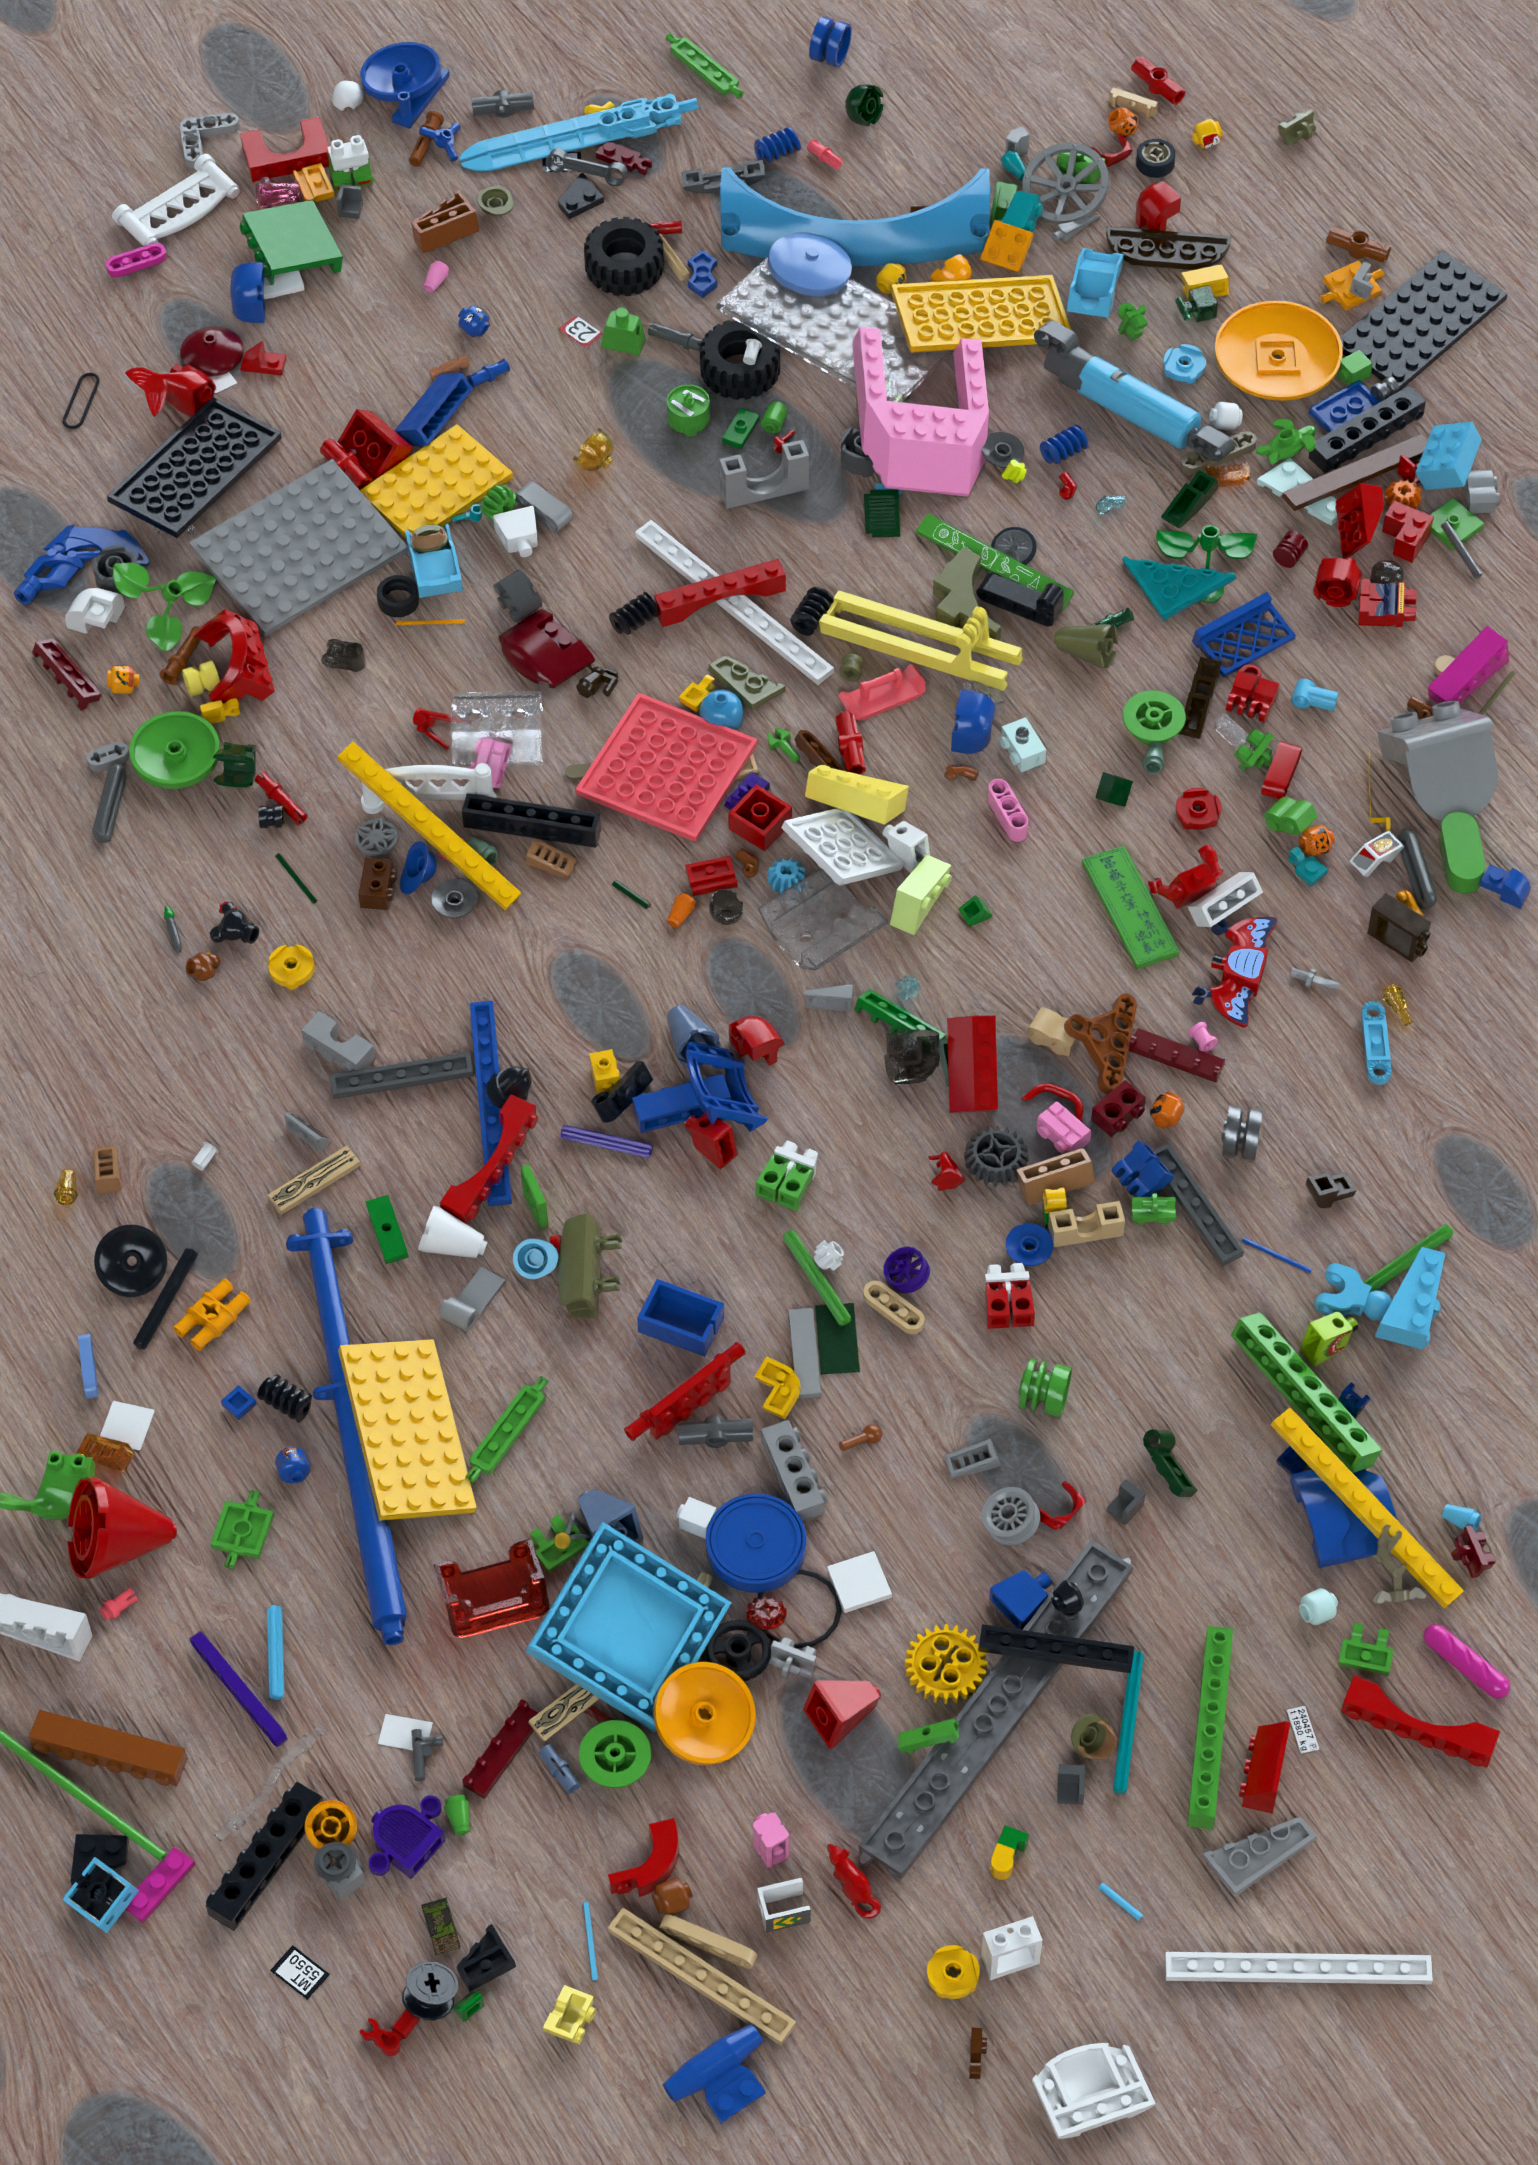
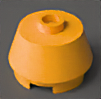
M337 1800L320 1802L310 1810L306 1817V1836L309 1842L318 1850L331 1842H341L349 1846L355 1838L357 1820L351 1808L343 1802Z

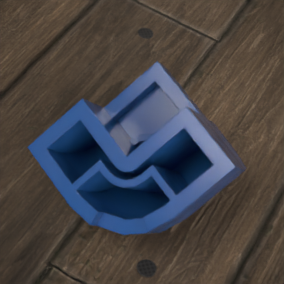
M263 263L241 264L232 271L230 297L233 314L243 322L265 323L266 306L264 299L265 276Z
M961 689L955 712L956 719L952 731L951 751L974 754L988 746L991 740V726L996 708L994 702L986 695Z

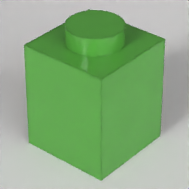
M1360 350L1339 360L1341 365L1337 375L1348 386L1358 380L1362 382L1371 377L1373 363Z

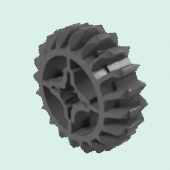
M988 1126L986 1132L979 1129L977 1136L972 1135L970 1142L966 1144V1152H964L965 1166L969 1169L970 1176L975 1175L977 1182L983 1179L985 1186L991 1182L994 1187L998 1183L1005 1187L1007 1181L1014 1184L1017 1177L1016 1169L1027 1166L1029 1160L1027 1145H1024L1023 1138H1017L1016 1131L1009 1134L1008 1127L1004 1131H1000L999 1126L995 1130H991Z

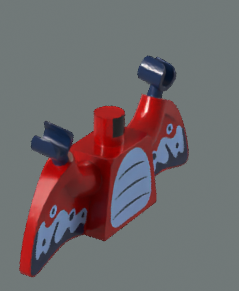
M1275 917L1249 918L1234 924L1230 928L1227 927V921L1222 919L1217 923L1221 928L1217 925L1212 926L1211 931L1213 934L1222 935L1225 933V937L1233 945L1230 946L1227 957L1214 954L1211 968L1223 970L1222 983L1219 986L1210 988L1208 991L1202 986L1195 988L1192 995L1198 996L1195 997L1194 1004L1200 1005L1204 1002L1205 998L1210 997L1213 1006L1223 1017L1240 1027L1246 1028L1248 1026V1005L1253 996L1256 997L1267 961L1268 949L1266 948V942L1277 925V918Z

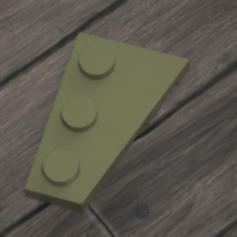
M727 655L709 664L708 671L732 693L737 695L750 710L785 692V685L769 681L768 676L762 673L757 675L749 671L748 666Z

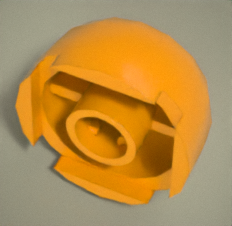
M959 254L945 261V266L941 270L937 268L930 277L931 282L971 280L972 269L966 258Z

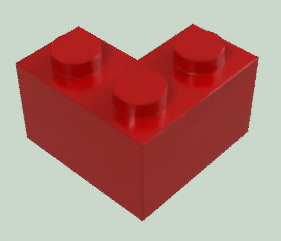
M1394 500L1385 514L1382 532L1396 537L1393 555L1413 563L1431 534L1434 516Z

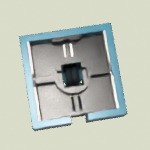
M94 1857L83 1871L82 1875L84 1877L79 1884L75 1882L62 1900L104 1932L108 1933L139 1890Z

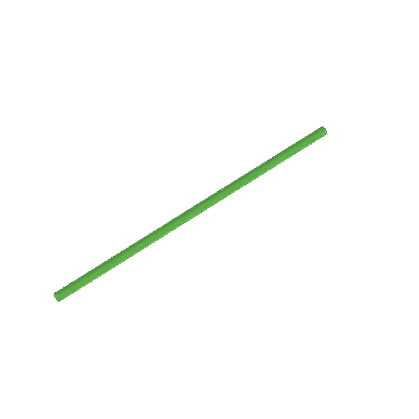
M0 1729V1742L160 1862L166 1858L167 1853Z

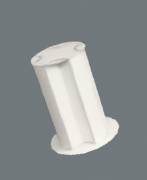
M748 339L746 341L747 347L743 362L748 365H754L762 344L756 339Z
M203 1142V1148L192 1161V1164L201 1171L205 1169L213 1156L219 1153L213 1145L207 1142Z

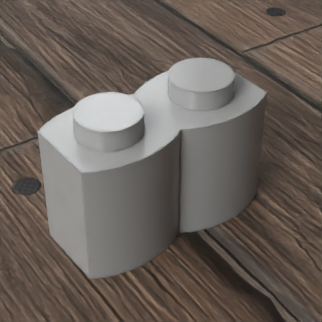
M1473 470L1469 472L1465 483L1467 507L1471 513H1495L1496 506L1500 505V494L1495 491L1497 489V476H1493L1492 470Z

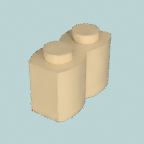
M1040 1008L1028 1028L1027 1037L1034 1044L1048 1046L1058 1055L1069 1056L1078 1042L1077 1039L1070 1037L1065 1032L1064 1023L1068 1018L1062 1017L1047 1008ZM1071 1021L1072 1027L1080 1031V1025L1075 1021Z

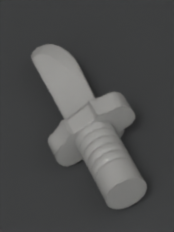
M1292 968L1290 977L1306 981L1305 986L1308 988L1312 982L1331 989L1341 987L1339 982L1315 976L1316 970L1311 969L1308 973Z

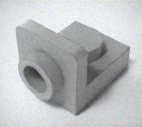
M1363 262L1353 277L1349 292L1368 300L1373 285L1369 283L1372 276L1369 274L1371 264Z

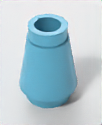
M1447 1504L1443 1510L1442 1518L1463 1531L1465 1526H1472L1473 1530L1477 1531L1482 1515L1477 1513L1476 1509Z

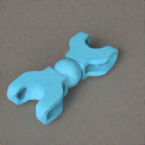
M1337 1263L1328 1265L1325 1271L1326 1280L1338 1287L1341 1293H1321L1315 1300V1309L1324 1315L1340 1312L1344 1318L1352 1314L1361 1316L1363 1311L1366 1317L1371 1320L1381 1321L1392 1302L1390 1296L1379 1290L1370 1292L1371 1286L1361 1280L1360 1275L1355 1269ZM1437 1299L1432 1318L1436 1317L1441 1309L1440 1302ZM1430 1333L1428 1334L1427 1340L1423 1348L1429 1344Z

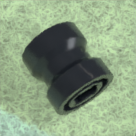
M275 805L274 808L259 806L260 828H268L272 825L276 828H283V805Z

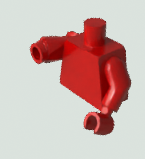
M1210 844L1201 847L1198 852L1203 863L1178 874L1169 886L1162 884L1161 878H1155V881H1148L1150 893H1158L1172 901L1175 908L1179 909L1195 902L1216 888V881L1220 879L1224 871L1219 866L1216 850Z

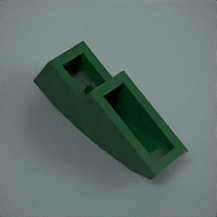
M1199 469L1190 483L1184 484L1162 514L1161 519L1178 529L1195 516L1218 489L1217 479Z

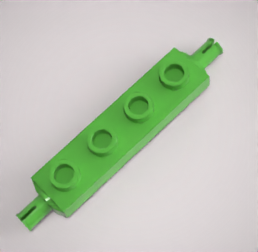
M672 33L667 34L665 39L672 44L670 52L723 96L727 93H732L738 99L744 95V92L738 88L739 80L686 37L678 39Z
M540 1376L534 1386L524 1385L470 1457L469 1461L473 1468L466 1475V1478L471 1480V1483H475L481 1472L489 1475L492 1474L545 1402L542 1390L549 1383L546 1378Z

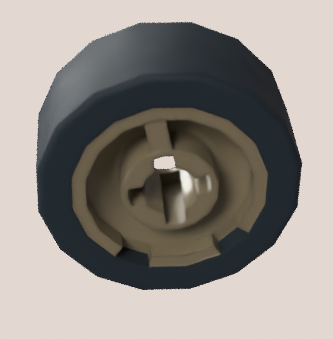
M1150 139L1139 145L1136 166L1143 175L1160 178L1172 172L1175 164V149L1169 142L1162 139Z

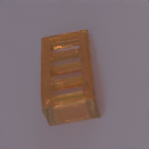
M86 1433L76 1454L91 1457L94 1463L116 1471L125 1472L134 1455V1451L128 1443ZM93 1443H96V1445L94 1446L92 1452H89V1450L91 1449Z

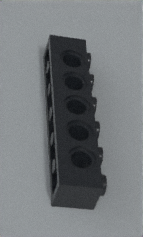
M1409 385L1317 439L1315 449L1309 452L1308 458L1324 473L1337 469L1342 463L1355 458L1360 452L1370 449L1381 440L1387 439L1392 433L1404 429L1406 425L1414 420H1419L1424 415L1426 400Z
M469 793L466 794L462 808L463 827L594 848L597 847L601 832L599 813Z
M296 1782L292 1788L289 1787L285 1791L281 1804L278 1808L271 1810L267 1817V1823L262 1829L259 1828L252 1837V1843L247 1850L243 1849L240 1852L236 1865L232 1870H228L221 1880L222 1884L217 1891H212L208 1896L206 1909L210 1917L235 1931L305 1835L306 1817L315 1805L323 1802L321 1795L299 1782ZM293 1810L300 1811L296 1816L288 1815ZM277 1831L285 1832L280 1837L273 1836V1834ZM263 1851L269 1852V1855L264 1858L258 1857V1854ZM247 1872L255 1873L248 1879L242 1877ZM231 1893L239 1894L235 1899L227 1898Z

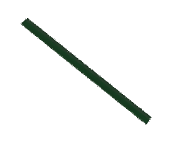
M280 853L275 855L313 904L316 903L317 899Z

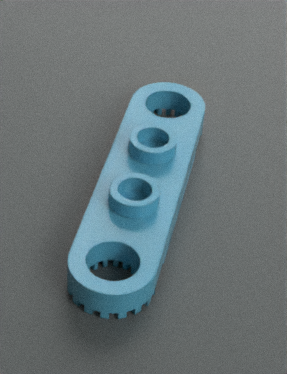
M1370 1001L1365 1003L1361 1012L1367 1077L1372 1083L1382 1085L1390 1080L1392 1071L1387 1021L1383 1005L1379 1004V1002ZM1375 1010L1379 1015L1372 1018V1016L1369 1017V1014L1367 1015V1012ZM1375 1069H1382L1386 1074L1378 1077V1075L1375 1076L1373 1071Z

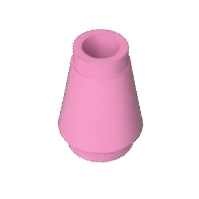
M435 261L430 264L423 288L433 293L449 275V267L441 261Z

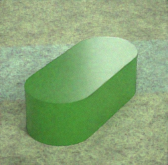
M1450 813L1443 819L1439 834V847L1446 882L1456 892L1472 893L1479 889L1485 871V859L1478 824L1467 813Z

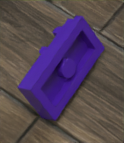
M751 772L726 799L724 807L732 810L756 784L768 791L770 783Z

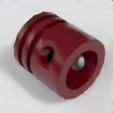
M1289 531L1273 550V557L1281 566L1292 568L1308 549V542L1300 533Z

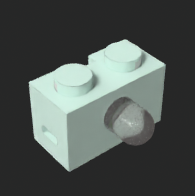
M1026 717L1002 726V733L999 738L1003 749H1007L1010 753L1013 765H1017L1019 770L1024 772L1045 764L1046 748Z

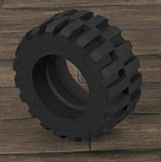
M616 217L612 218L609 222L607 220L602 222L600 226H596L591 231L592 233L588 234L584 243L585 271L587 272L588 279L598 289L601 288L607 294L611 292L614 296H619L620 294L631 296L633 293H636V295L641 294L644 289L649 290L653 287V284L659 281L664 271L663 240L659 236V232L647 222L642 223L637 218L633 220L629 217H623V219ZM618 253L638 255V257L626 261L610 258Z
M736 319V321L732 322L727 320L722 325L714 326L713 331L709 330L701 341V377L704 379V383L716 394L719 392L720 396L725 398L729 396L733 400H739V398L747 400L751 399V396L758 397L762 395L763 391L767 392L777 382L781 370L779 341L769 328L765 329L763 324L759 322L756 324L753 320L749 319L747 321ZM748 339H756L762 344L754 365L734 364L725 360L733 355H744Z

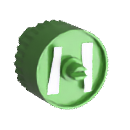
M690 384L674 388L667 397L669 426L680 433H684L686 436H695L699 431L705 429L710 420V399L708 393L703 388Z

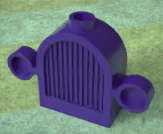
M433 1795L424 1797L420 1803L421 1812L407 1805H393L383 1811L380 1809L374 1814L371 1822L374 1824L373 1836L378 1852L369 1858V1869L372 1874L376 1876L385 1875L389 1871L391 1863L412 1879L445 1842L444 1831L430 1821V1819L436 1818L441 1813L442 1807L438 1797Z

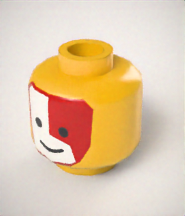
M1207 119L1194 126V133L1191 134L1195 145H1200L1202 149H1207L1220 143L1223 131L1218 121L1214 122L1212 119Z

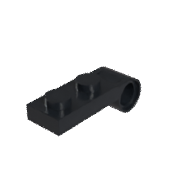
M636 1061L609 1091L601 1092L591 1100L603 1123H608L618 1118L631 1105L632 1098L640 1095L653 1081L644 1061Z

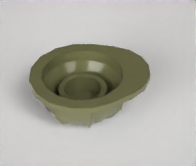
M490 186L480 191L477 196L479 207L489 215L502 216L508 214L513 209L512 195L504 187Z

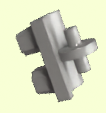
M785 1637L779 1642L773 1641L769 1663L783 1669L781 1676L787 1679L790 1673H794L811 1679L816 1662V1649L809 1646L804 1647L802 1651L795 1649V1643Z

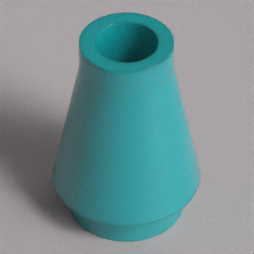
M1014 150L1006 152L1001 158L1002 166L1017 177L1019 181H1022L1026 168L1019 153L1014 152Z

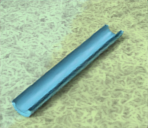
M1100 1884L1098 1889L1138 1921L1144 1916L1106 1884Z

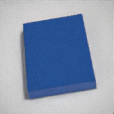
M1358 380L1309 408L1308 413L1329 433L1381 401Z

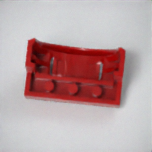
M226 609L209 620L192 635L193 638H199L207 642L209 647H213L228 633L231 635L232 654L228 669L222 680L208 696L213 702L221 700L222 704L234 698H237L239 701L246 694L264 701L275 690L268 668V661L265 658L263 644L259 636L258 626L255 622L249 621L237 613Z

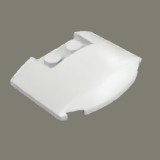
M1097 2043L1073 2048L1045 2064V2068L1042 2069L1040 2074L1034 2076L1032 2083L1058 2139L1080 2136L1082 2132L1126 2117L1128 2119L1155 2106L1156 2103L1129 2046L1123 2045L1122 2049L1108 2047L1109 2043Z

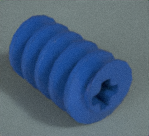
M790 127L784 128L783 131L779 130L776 134L771 133L769 137L764 136L762 140L757 139L754 142L756 157L758 160H763V165H765L764 158L769 163L772 162V155L776 160L779 159V152L785 157L787 154L786 149L790 154L794 152L793 147L797 151L801 150L799 139Z
M1078 425L1070 426L1061 433H1057L1054 437L1048 438L1047 441L1040 443L1041 454L1048 464H1051L1052 461L1055 464H1060L1061 459L1065 461L1068 456H1074L1075 452L1080 453L1081 447L1083 449L1088 448L1086 435Z

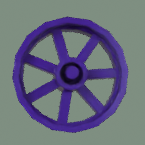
M907 1246L893 1251L888 1256L884 1264L883 1273L886 1280L895 1290L901 1293H911L922 1288L927 1282L930 1275V1266L920 1251ZM912 1257L918 1258L912 1262ZM899 1275L895 1282H893L892 1276Z

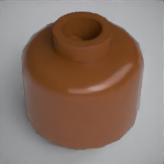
M673 1878L655 1887V1894H652V1900L658 1913L673 1916L687 1910L690 1907L689 1899L693 1897L688 1883L683 1884L678 1878Z

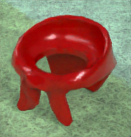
M944 1151L940 1155L928 1157L929 1160H939L936 1166L938 1168L941 1167L942 1172L931 1181L933 1185L938 1186L937 1189L939 1191L955 1189L965 1182L961 1170L951 1159L948 1152Z

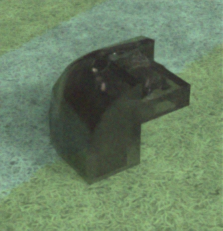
M913 1029L906 1030V1032L886 1033L887 1054L884 1055L885 1068L889 1080L894 1085L926 1081L933 1074L936 1067H939L940 1036L936 1032Z

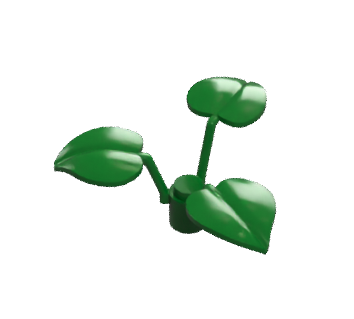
M1213 525L1203 527L1201 534H1198L1195 542L1192 536L1180 531L1157 530L1156 541L1160 551L1165 556L1173 559L1184 558L1187 552H1193L1200 542L1202 549L1207 551L1206 569L1210 568L1211 551L1217 545L1220 551L1225 550L1227 557L1244 559L1251 555L1257 540V534L1228 533L1220 536L1219 529ZM1224 587L1201 599L1200 602L1214 603L1218 601L1224 593Z

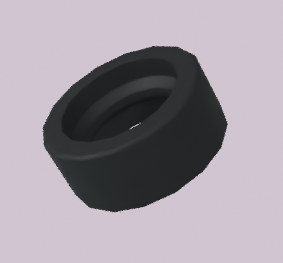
M393 575L385 578L377 587V602L380 610L391 617L410 615L419 605L416 583L411 578L403 575ZM395 590H404L411 594L410 598L400 603H393L385 599L388 593Z

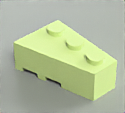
M926 855L897 889L890 925L915 935L944 887H948L952 878L949 874L951 865Z

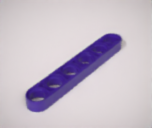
M201 1631L190 1637V1643L272 1744L278 1747L287 1741V1735L208 1638Z

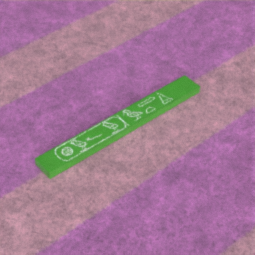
M929 513L916 530L917 534L954 554H957L965 547L981 556L982 569L1042 593L1049 583L1058 585L1064 592L1062 612L1074 596L1073 590Z

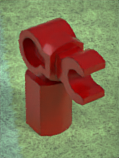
M405 2009L391 2027L392 2031L381 2030L377 2021L369 2018L368 2024L374 2028L373 2031L365 2032L363 2029H360L359 2033L362 2039L374 2041V2044L385 2055L394 2056L400 2051V2041L407 2038L420 2021V2018L413 2016Z

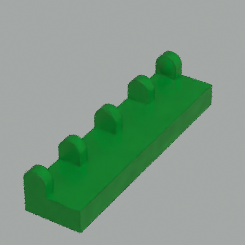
M871 989L857 999L854 1011L859 1013L864 1009L872 1014V1022L877 1023L880 1019L892 1026L890 1030L892 1034L895 1035L899 1030L911 1038L909 1044L912 1046L919 1042L927 1047L926 1054L929 1056L935 1053L938 1047L937 1040L946 1037V1034Z

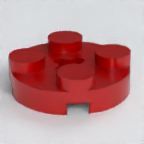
M1205 788L1188 789L1183 792V795L1176 802V816L1182 823V826L1188 830H1202L1215 827L1220 818L1222 808L1219 797L1208 793L1209 790ZM1195 806H1200V809H1204V810H1202V811H1195L1194 809H1195Z

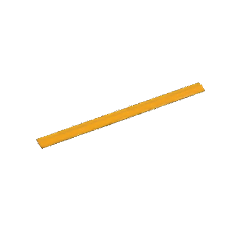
M465 619L396 621V625L465 624Z

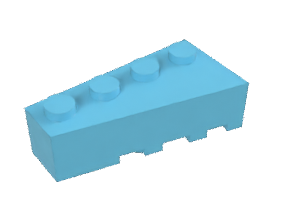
M1421 1247L1380 1322L1374 1337L1423 1349L1431 1325L1445 1258L1444 1252Z

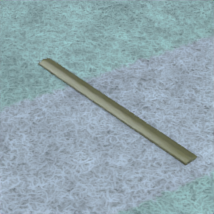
M1514 671L1508 674L1478 714L1483 715L1515 675Z

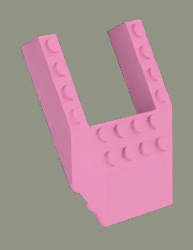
M859 327L852 345L861 446L864 454L868 455L873 462L872 467L880 475L885 488L968 497L986 461L982 453V447L987 440L989 408L982 341L961 338L953 352L959 409L887 401L880 329Z

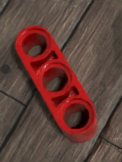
M1280 741L1265 777L1261 795L1278 800L1286 796L1301 757L1302 747Z

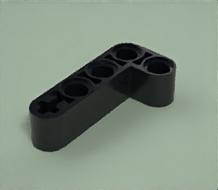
M990 573L985 576L976 591L978 598L982 601L1047 627L1054 624L1063 609L1064 592L1061 587L1053 583L1047 584L1041 593Z

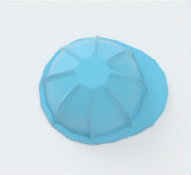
M530 1238L522 1241L517 1245L513 1253L515 1269L521 1276L527 1279H538L551 1273L556 1268L559 1259L557 1249L553 1244L540 1239Z

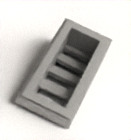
M853 985L833 986L806 990L805 1008L852 1011Z
M991 1439L944 1455L952 1479L1001 1466ZM988 1452L990 1458L985 1459L984 1453ZM978 1454L980 1461L976 1463L974 1455ZM965 1457H969L971 1465L966 1466ZM959 1459L960 1469L956 1468L954 1460Z

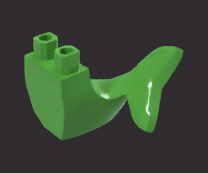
M51 1451L37 1496L33 1500H26L10 1493L0 1492V1508L28 1511L46 1520H63L68 1518L72 1496L78 1482L81 1479H86V1477H95L96 1466L93 1458L85 1457L82 1454L66 1455L57 1451Z

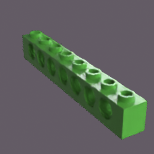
M1261 1312L1240 1318L1231 1333V1337L1352 1473L1372 1467L1382 1449Z
M1207 1627L1188 1810V1827L1213 1830L1233 1637V1629Z

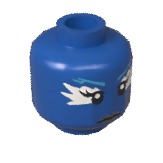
M475 305L469 308L464 307L458 315L460 318L458 322L459 327L471 337H481L490 326L488 323L489 316Z

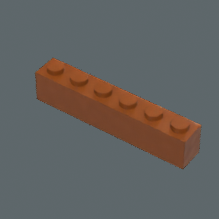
M39 1710L29 1734L32 1748L39 1753L47 1754L51 1752L65 1760H72L73 1758L81 1760L88 1766L95 1767L100 1765L106 1767L114 1773L122 1771L130 1773L131 1776L137 1779L149 1778L163 1786H169V1784L178 1785L188 1759L183 1747Z

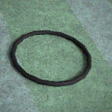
M802 1569L796 1575L801 1574L814 1577L829 1588L835 1598L837 1611L833 1624L824 1635L811 1642L795 1643V1649L806 1646L813 1647L826 1640L838 1626L842 1612L840 1601L831 1582L818 1573ZM760 1592L755 1604L757 1623L766 1632L768 1638L779 1642L780 1639L770 1633L762 1621L760 1604L765 1592Z

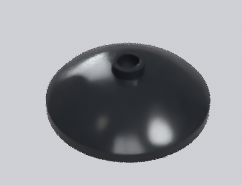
M123 1225L109 1231L99 1242L94 1256L95 1271L101 1283L109 1291L124 1297L142 1296L155 1289L166 1273L168 1261L167 1252L161 1239L153 1231L139 1225ZM131 1256H134L137 1260L134 1266L128 1264V1259Z

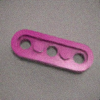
M152 243L110 257L106 261L107 273L112 277H120L160 264L166 260V249L160 243Z

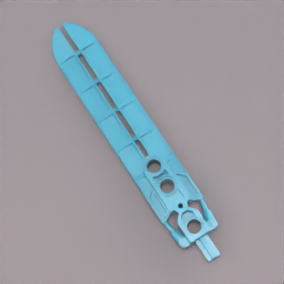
M667 94L654 100L640 98L624 102L620 107L480 141L467 148L461 154L460 161H465L461 165L468 170L480 172L493 171L546 158L556 148L570 152L626 137L638 138L657 132L659 128L680 125L681 113L697 110L699 107L696 98L677 103L674 94Z

